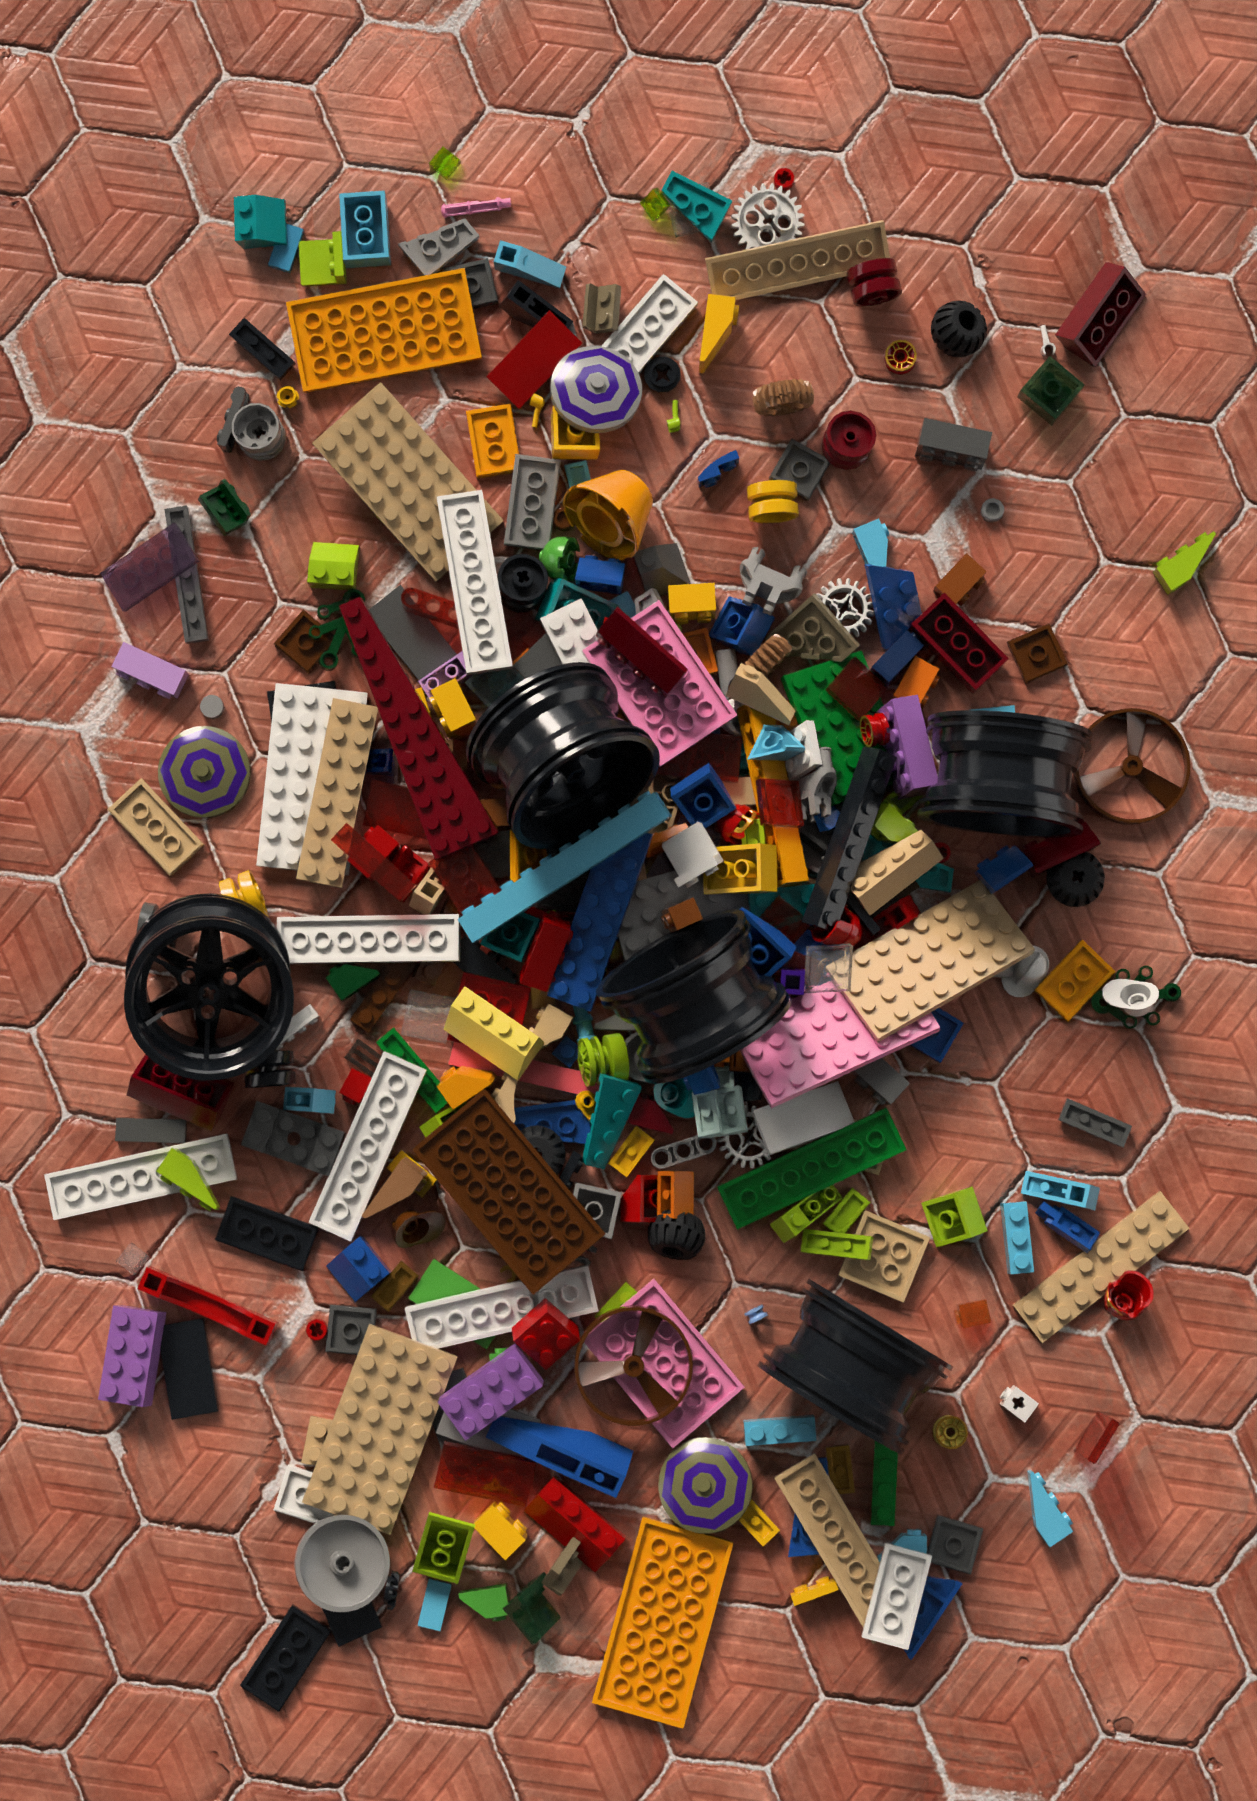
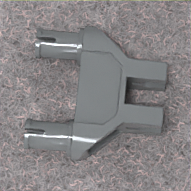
M753 547L748 559L743 560L740 564V576L747 590L742 603L751 606L755 596L767 600L763 613L771 616L777 604L789 602L801 594L803 590L802 582L807 575V570L803 567L799 573L798 571L801 566L796 565L790 577L761 565L760 563L765 557V551L761 549L759 554H756L759 547Z
M830 747L819 748L822 765L816 771L801 779L789 782L798 822L807 820V813L808 823H815L814 816L820 814V808L821 817L826 818L831 815V796L836 786L837 777L836 770L832 767V749Z

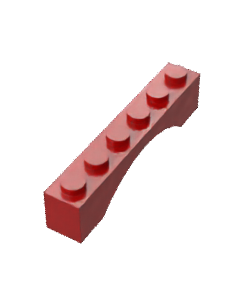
M152 1266L146 1267L137 1288L159 1299L214 1320L264 1345L270 1344L279 1322Z

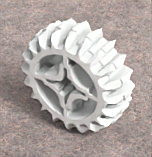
M838 578L837 586L832 581H829V589L824 586L821 587V592L824 595L818 593L816 595L824 604L830 606V609L835 612L836 618L840 623L844 619L858 620L855 624L844 627L850 634L852 632L856 638L859 637L858 629L866 632L867 628L864 624L871 625L872 620L868 617H872L875 614L873 610H869L873 608V603L867 602L871 599V594L863 595L867 588L863 586L860 590L857 589L858 581L854 583V586H851L849 578L846 579L845 584H842L841 578ZM836 593H848L842 600L830 599ZM854 596L861 603L862 614L858 613V610L852 605ZM849 600L847 610H850V612L845 611L839 618L840 609Z
M744 1105L746 1117L754 1118L752 1111L756 1109V1106L753 1105L751 1112H747V1106ZM753 1120L748 1130L755 1126L752 1136L759 1143L755 1141L751 1143L749 1141L742 1148L745 1137L740 1133L737 1135L740 1137L741 1142L737 1151H735L730 1144L729 1135L717 1139V1142H725V1146L719 1148L720 1151L726 1149L729 1151L725 1158L728 1159L733 1155L735 1158L732 1160V1164L734 1165L738 1159L742 1160V1168L745 1167L746 1161H749L750 1168H754V1160H757L761 1166L763 1165L761 1157L764 1156L768 1161L771 1159L767 1154L763 1140L757 1136L756 1131L758 1127L755 1120ZM751 1144L763 1149L757 1155L743 1156L744 1151Z

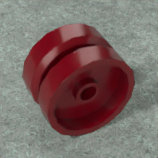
M873 259L859 263L847 270L848 283L850 286L855 287L851 291L855 306L865 307L882 304L902 294L900 280L894 278L898 272L894 259Z
M852 410L843 411L835 415L826 428L821 444L823 455L827 461L835 467L844 470L856 469L863 465L875 445L877 435L874 424L864 414Z

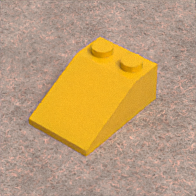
M708 294L699 373L703 374L731 334L732 325L737 326L739 305H735L736 297Z
M762 843L716 847L724 861L717 865L719 870L709 876L703 873L704 895L777 892L776 845Z

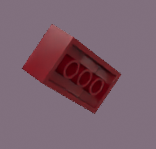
M945 592L909 627V630L921 637L922 643L972 694L988 681L1009 659Z

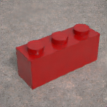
M543 913L519 974L520 984L547 992L549 985L555 982L554 974L556 967L562 964L565 957L564 947L566 944H570L573 937L569 921Z

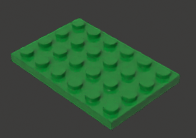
M862 650L850 654L842 662L830 660L780 678L790 705L795 709L794 715L798 725L806 720L814 721L819 748L830 747L832 749V767L836 770L837 782L831 796V806L844 802L863 747H866L860 733L861 717L864 715L873 716L884 706L873 677L869 673L870 670ZM877 744L875 747H870L887 752L883 745ZM892 773L888 781L887 787L893 786L892 783L894 779Z

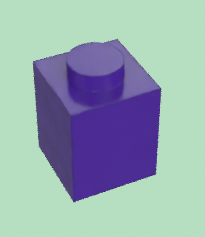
M781 968L780 983L784 985L787 993L804 995L805 969Z

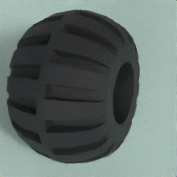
M951 301L944 304L937 310L932 319L931 335L934 343L938 344L937 347L943 350V353L952 357H966L980 349L986 338L987 324L984 315H981V311L975 308L973 304L966 301Z
M1085 851L1083 854L1074 856L1048 869L1046 881L1050 893L1057 901L1066 906L1081 907L1090 904L1100 895L1104 887L1105 875L1098 859ZM1072 872L1081 874V883L1078 880L1075 882L1072 880L1074 876Z
M529 1126L520 1130L532 1146L537 1148L538 1152H542V1158L558 1175L565 1162V1147L561 1138L553 1130L544 1126Z
M671 1209L664 1210L661 1215L657 1216L656 1214L654 1216L657 1217L655 1222H650L648 1226V1241L654 1252L669 1259L689 1260L701 1251L705 1243V1229L698 1217L689 1212L685 1215V1212L677 1216V1219H672L668 1215H666V1218H663V1214H671Z

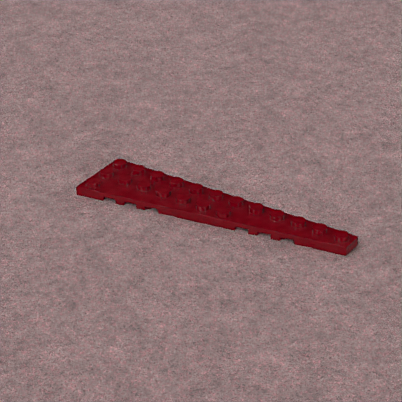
M358 597L340 605L341 613L435 860H440L501 834L488 811L481 803L475 789L471 786L464 770L461 769L454 753L447 745L444 736L424 702L411 684L408 675L401 667L398 658L391 650L364 600Z

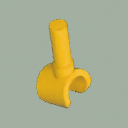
M533 394L529 404L535 407L532 427L534 428L538 426L539 415L545 404L543 397L537 394Z

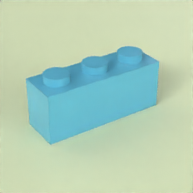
M1027 1201L1000 1203L1007 1274L1034 1272Z
M814 1415L743 1420L746 1446L817 1441Z

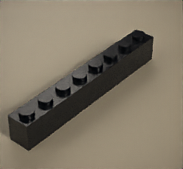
M863 747L802 923L831 932L836 922L840 921L897 759L896 756L881 749Z

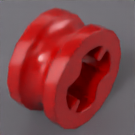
M788 168L778 169L774 175L775 187L778 189L782 186V191L792 188L794 184L793 172ZM783 175H787V180L790 179V181H786L785 184H782L781 179L778 180V178H782Z
M943 842L935 843L937 849H945L943 854H946V857L938 862L941 864L945 863L951 855L950 848Z
M314 1319L307 1324L306 1333L310 1339L320 1340L327 1335L328 1326L325 1321ZM319 1323L323 1333L321 1335L318 1333L317 1336H314V1330L311 1329V1326L313 1324L316 1326Z

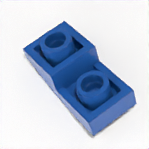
M737 450L727 453L711 463L698 477V486H705V488L714 486L721 478L720 470L723 469L726 472L736 468V464H739Z

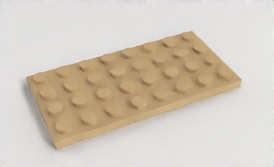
M380 382L320 435L312 445L436 582L449 570L437 496L477 490ZM484 499L489 532L491 533L504 520Z
M979 880L919 914L918 917L901 928H894L827 966L826 972L878 1043L1032 955L1035 948L994 894H991L982 881Z
M369 1324L302 1503L334 1515L359 1517L372 1524L378 1531L391 1535L439 1408V1397L445 1392L457 1356Z

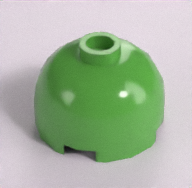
M562 536L551 539L539 554V561L543 563L550 579L562 578L566 581H573L575 579L578 562L575 563L576 551L580 552L578 541L576 538Z

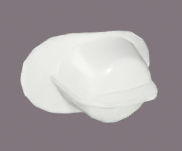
M1033 946L1035 951L1032 955L1014 964L1015 969L1012 976L1002 978L1003 987L1010 995L1014 997L1030 995L1046 976L1049 969V959L1041 948Z
M1115 979L1104 986L1103 998L1110 1005L1123 1008L1130 1016L1138 1017L1153 1011V1004L1159 998V991L1152 983L1129 979Z

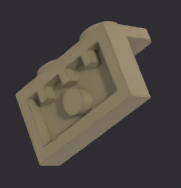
M591 283L586 284L583 328L596 334L618 331L621 286L612 284L598 287Z
M574 1537L563 1549L541 1582L558 1596L564 1593L583 1564L577 1558L579 1553L576 1551L581 1542Z

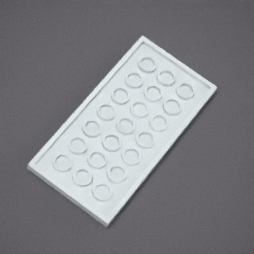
M276 683L256 866L298 870L332 700L336 698L367 705V692ZM347 861L345 875L349 876L350 863Z

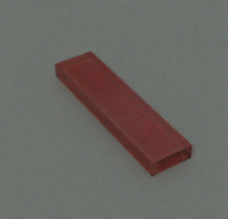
M346 823L331 839L333 843L400 903L415 888L416 884L349 824Z

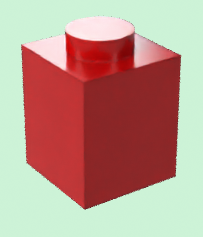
M351 1068L339 1092L344 1095L342 1100L354 1106L356 1102L361 1104L372 1077Z

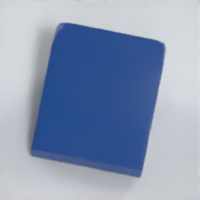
M831 806V815L826 818L821 817V808L820 814L814 816L820 832L835 828L840 814L835 806Z

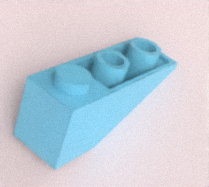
M501 240L494 258V267L497 271L559 289L566 271V266L522 246Z
M1028 1470L1033 1525L1045 1543L1052 1547L1073 1532L1070 1527L1073 1522L1066 1512L1061 1514L1057 1508V1505L1060 1503L1052 1492L1049 1494L1043 1487L1046 1482L1040 1473L1034 1474L1032 1470Z

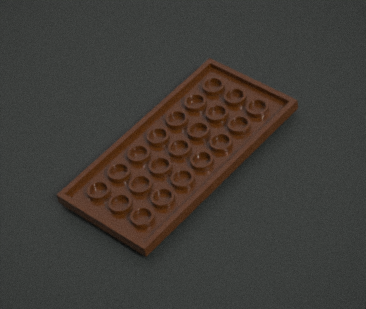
M483 1089L412 1149L532 1295L606 1234L486 1089Z

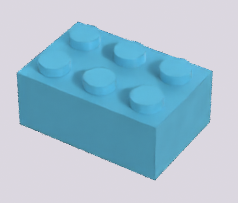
M385 191L339 194L343 261L345 267L390 266L388 206Z

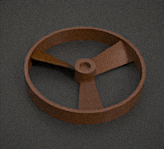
M1126 708L1102 716L1088 729L1092 730L1096 725L1108 718L1127 714L1128 757L1121 762L1120 766L1081 777L1078 769L1076 773H1073L1079 794L1095 813L1109 821L1133 825L1155 820L1176 805L1188 785L1191 763L1187 745L1180 732L1172 723L1148 710ZM1147 717L1167 728L1180 746L1184 759V777L1181 787L1143 767V762L1138 757ZM1123 776L1135 777L1167 808L1147 818L1125 819L1105 812L1089 796Z
M639 1305L617 1307L603 1313L586 1328L576 1348L574 1371L580 1393L597 1414L620 1425L640 1426L664 1418L680 1404L691 1383L693 1360L688 1341L673 1320L655 1309ZM642 1311L632 1354L627 1355L623 1361L578 1362L582 1345L588 1334L597 1324L609 1316L620 1312ZM662 1319L671 1324L679 1333L688 1355L687 1378L682 1391L676 1399L644 1370V1362L642 1360ZM626 1373L628 1376L636 1377L658 1414L639 1420L613 1417L594 1405L582 1387Z

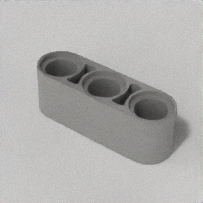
M698 1135L660 1147L652 1153L651 1162L656 1168L663 1169L709 1154L716 1148V1139L714 1137L710 1138L712 1140V1147L709 1150H702L700 1148L699 1141L701 1138H698ZM681 1144H686L690 1148V1154L686 1158H682L677 1154V1148ZM665 1152L668 1155V1162L664 1165H658L655 1162L656 1153Z

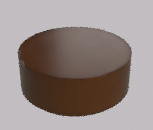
M558 508L554 512L553 524L560 531H568L572 526L565 515L564 508Z

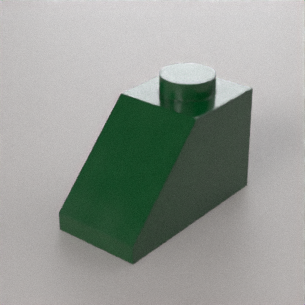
M338 964L328 971L330 975L326 979L341 1001L344 1002L379 978L381 974L378 970L346 964L341 966Z

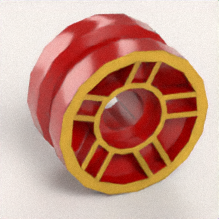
M906 340L892 342L885 352L884 361L888 370L897 375L909 373L916 364V349ZM898 353L899 355L905 356V359L903 361L897 360L896 357Z
M881 712L875 713L873 716L864 715L861 717L860 733L866 747H875L877 744L886 745L890 740V733H887V728H889L888 720Z

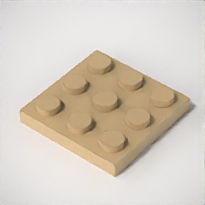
M864 1210L855 1235L873 1237L871 1260L845 1258L838 1275L904 1303L930 1237Z

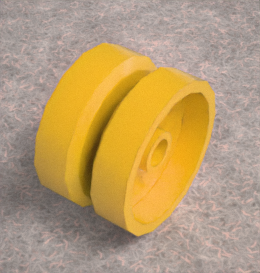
M770 480L747 486V499L754 503L748 507L749 521L755 523H779L798 518V503L792 501L797 497V483L788 480Z
M250 870L238 874L237 880L240 889L231 878L219 882L221 894L243 900L269 917L262 891Z

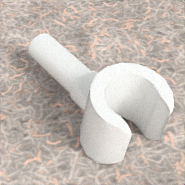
M1042 325L1040 328L1043 346L1040 352L1043 356H1046L1045 347L1049 346L1053 355L1056 347L1048 339L1046 325Z

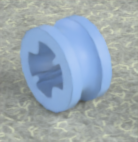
M763 1304L744 1313L745 1317H749V1324L768 1315L767 1312H763Z

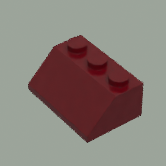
M1086 821L1081 824L1083 826V833L1081 835L1045 838L1046 840L1040 843L1034 840L1024 845L1025 850L1022 853L1034 865L1028 870L1032 878L1074 856L1083 854L1085 851L1089 852L1101 844Z

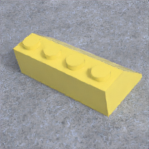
M467 987L462 989L451 1005L444 1026L446 1032L517 1081L545 1043L540 1037Z

